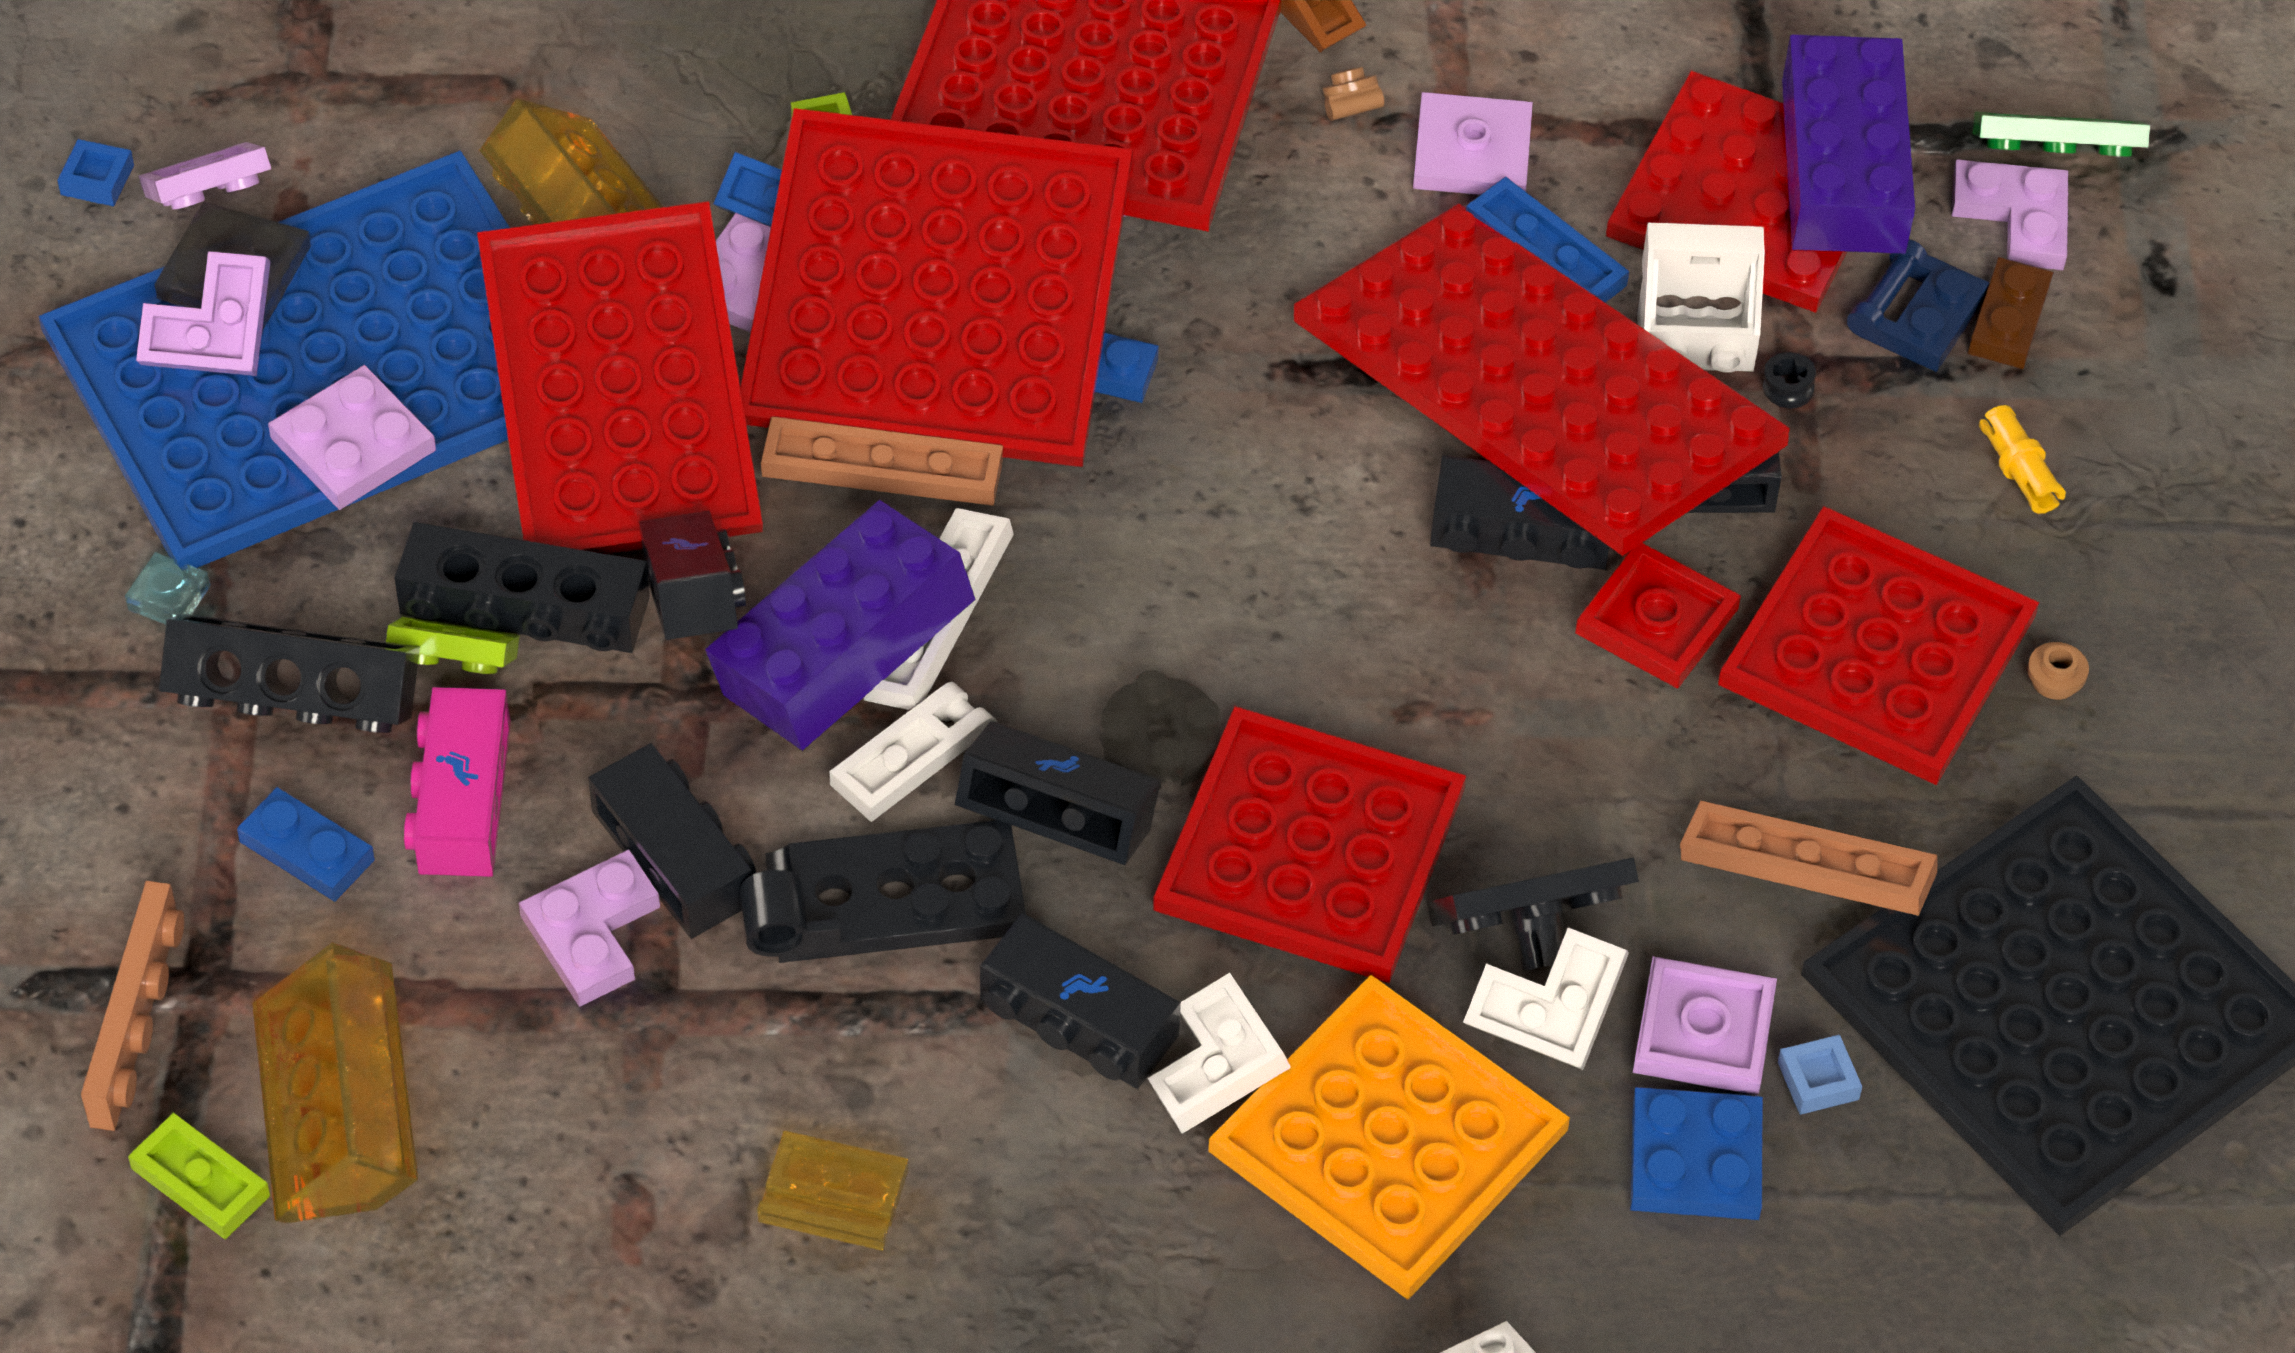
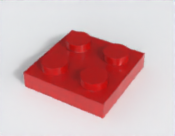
M1641 543L1629 552L1579 616L1575 634L1678 689L1738 611L1741 595Z

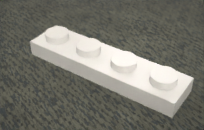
M959 508L955 509L939 539L960 552L976 600L887 678L876 685L864 697V701L911 710L926 699L1014 535L1009 518Z

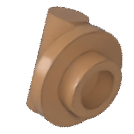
M1363 67L1331 74L1333 85L1322 88L1326 99L1325 110L1330 121L1384 107V96L1381 88L1378 86L1377 76H1365Z

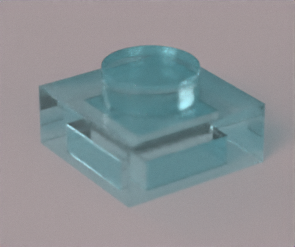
M155 552L125 595L128 610L166 624L168 618L183 613L192 614L210 588L208 572L188 564L179 567L174 559Z

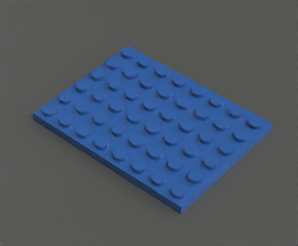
M461 150L39 316L43 334L180 575L339 510L271 439L268 423L364 365L434 435L436 451L349 505L508 440L477 232L510 227ZM208 251L267 257L271 263L257 376L139 364L136 361L143 303L201 309Z

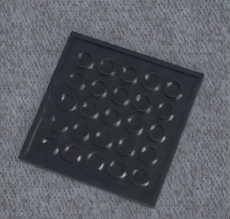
M2077 775L1938 869L1919 916L1881 908L1805 960L1801 975L2059 1236L2063 1235L2295 1066V982Z

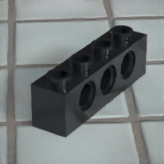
M413 522L394 577L400 614L427 621L439 620L468 625L473 628L527 635L539 641L556 640L586 645L597 651L615 650L633 653L650 598L647 561L418 522Z
M183 613L166 620L159 691L178 694L177 703L186 706L213 707L214 699L237 702L236 711L244 714L271 716L273 715L274 708L295 710L296 720L301 722L332 724L333 716L356 719V729L389 733L392 732L393 724L399 725L412 718L420 647ZM223 651L233 653L240 661L241 674L237 682L227 680L219 671L218 660ZM282 659L292 661L300 670L301 682L297 690L287 689L278 679L277 669ZM342 667L351 669L360 679L361 689L356 699L344 696L337 687L336 678Z

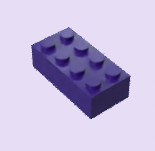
M1790 35L1782 86L1792 250L1906 254L1915 213V197L1902 39Z
M879 500L738 620V629L727 630L710 644L705 651L723 695L803 751L976 599L960 552Z

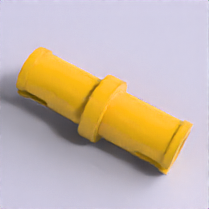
M2000 405L1992 408L1985 414V417L1993 427L1985 419L1980 420L1979 427L2000 456L1999 467L2006 478L2016 481L2029 501V506L2033 512L2041 514L2052 511L2060 505L2052 492L2061 500H2064L2066 492L2044 462L2046 456L2044 449L2038 440L2028 437L2010 406Z

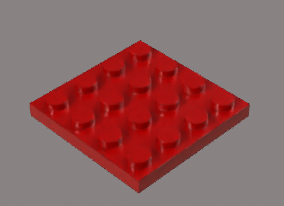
M1692 70L1610 216L1606 230V237L1644 250L1648 223L1763 227L1765 257L1762 294L1815 313L1819 309L1847 254L1845 251L1792 250L1784 103Z
M1823 506L1722 667L1718 685L1937 785L2036 617L2039 602Z
M1234 706L1154 895L1153 911L1366 977L1372 975L1379 981L1390 984L1464 793L1466 775Z

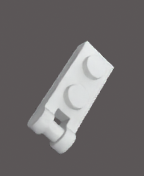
M954 682L946 683L830 770V786L872 822L968 749L989 722H997V720L984 708L979 707L975 709L967 702V693ZM952 720L955 724L948 728L941 721L947 722Z

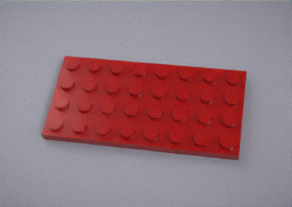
M1459 203L1294 304L1295 323L1622 556L1788 446L1789 427L1517 242L1511 241L1475 218L1472 213L1466 211V208Z

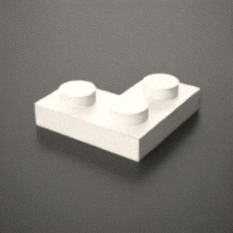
M1567 928L1545 986L1486 964L1463 1023L1583 1070L1629 952L1623 948Z
M1228 973L1181 1002L1180 1014L1201 1046L1152 1075L1148 1080L1183 1134L1290 1069L1291 1066L1232 975Z

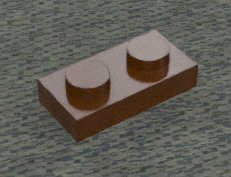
M1998 257L1971 339L1968 354L2024 369L2054 272Z

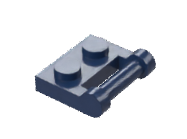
M1909 239L1906 254H1890L1891 264L1866 301L1855 305L1847 317V325L1857 336L1937 372L1984 302L1990 283L1927 255L1925 248L1921 244ZM1909 277L1922 282L1923 284L1896 323L1884 317L1883 314Z

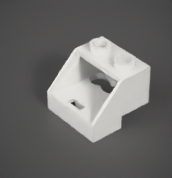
M1648 223L1642 258L1643 279L1637 311V325L1704 370L1753 372L1761 328L1765 257L1763 227ZM1664 295H1675L1682 299L1692 296H1703L1711 300L1731 297L1739 300L1741 304L1731 310H1720L1712 306L1692 309L1684 305L1664 308L1656 305V300Z

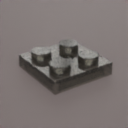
M203 201L154 284L157 299L183 307L201 309L208 251L267 257L271 263L262 328L264 329L311 247L309 231Z

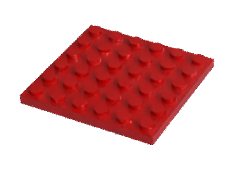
M937 0L890 120L1133 149V162L1124 215L1209 232L1281 12L1282 0Z
M794 108L740 387L746 425L769 428L771 417L1003 445L1004 458L1083 467L1133 162V149Z

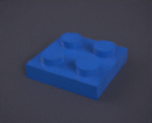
M1635 1087L1632 1117L1630 1211L1759 1220L1762 1209L1763 1097Z

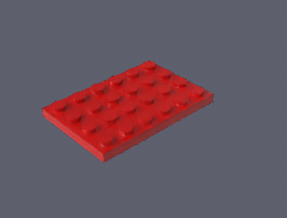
M709 201L477 232L523 540L602 554L641 550L642 541L639 521L710 510L716 530L726 529L728 537L763 532V522Z

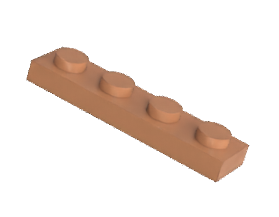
M771 417L761 460L762 477L994 506L1003 463V445Z
M1700 801L1680 843L1682 861L1917 916L1921 912L1937 874V855L1705 801Z
M152 881L145 882L81 1092L90 1128L115 1131L122 1107L130 1108L135 1097L137 1074L133 1070L138 1053L146 1054L149 1049L153 1032V1020L150 1012L154 1000H162L165 996L169 977L168 964L165 962L170 947L177 948L179 946L184 930V912L176 909L171 884Z

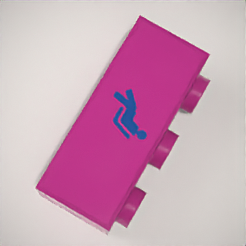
M432 687L430 711L419 712L417 742L418 747L425 748L423 762H413L411 796L418 799L417 813L407 812L404 843L406 850H415L418 873L421 875L493 877L511 726L506 690Z

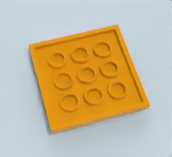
M1370 975L1287 1059L1291 1068L1260 1086L1209 1138L1208 1152L1409 1300L1568 1131L1570 1117L1374 976Z

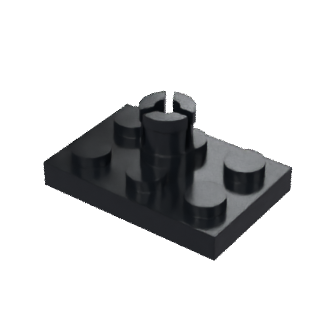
M1632 857L1452 895L1427 902L1432 927L1450 923L1453 935L1503 924L1500 912L1510 910L1515 932L1519 938L1523 957L1521 959L1523 970L1526 971L1550 966L1555 962L1565 936L1561 899L1569 898L1572 910L1622 899L1620 886L1639 882L1635 860Z

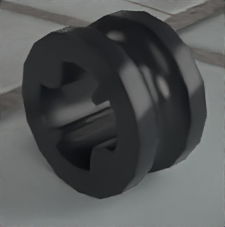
M1793 352L1779 353L1771 357L1765 364L1763 391L1765 396L1771 403L1783 408H1799L1807 404L1814 394L1816 369L1813 362L1806 356ZM1783 375L1793 376L1795 383H1785Z

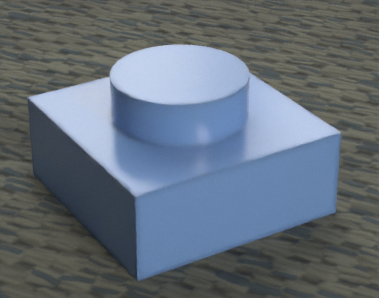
M1840 1035L1780 1049L1777 1063L1800 1115L1860 1099L1862 1084Z

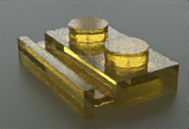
M784 1130L766 1182L763 1200L759 1202L757 1208L758 1222L883 1251L886 1244V1235L889 1226L892 1225L909 1172L908 1159Z

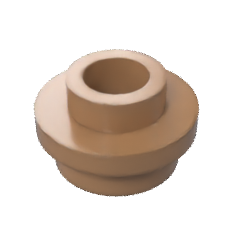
M2049 642L2037 647L2032 652L2027 667L2029 678L2035 690L2044 697L2055 700L2066 699L2079 691L2085 685L2089 673V665L2082 652L2072 645L2062 642Z

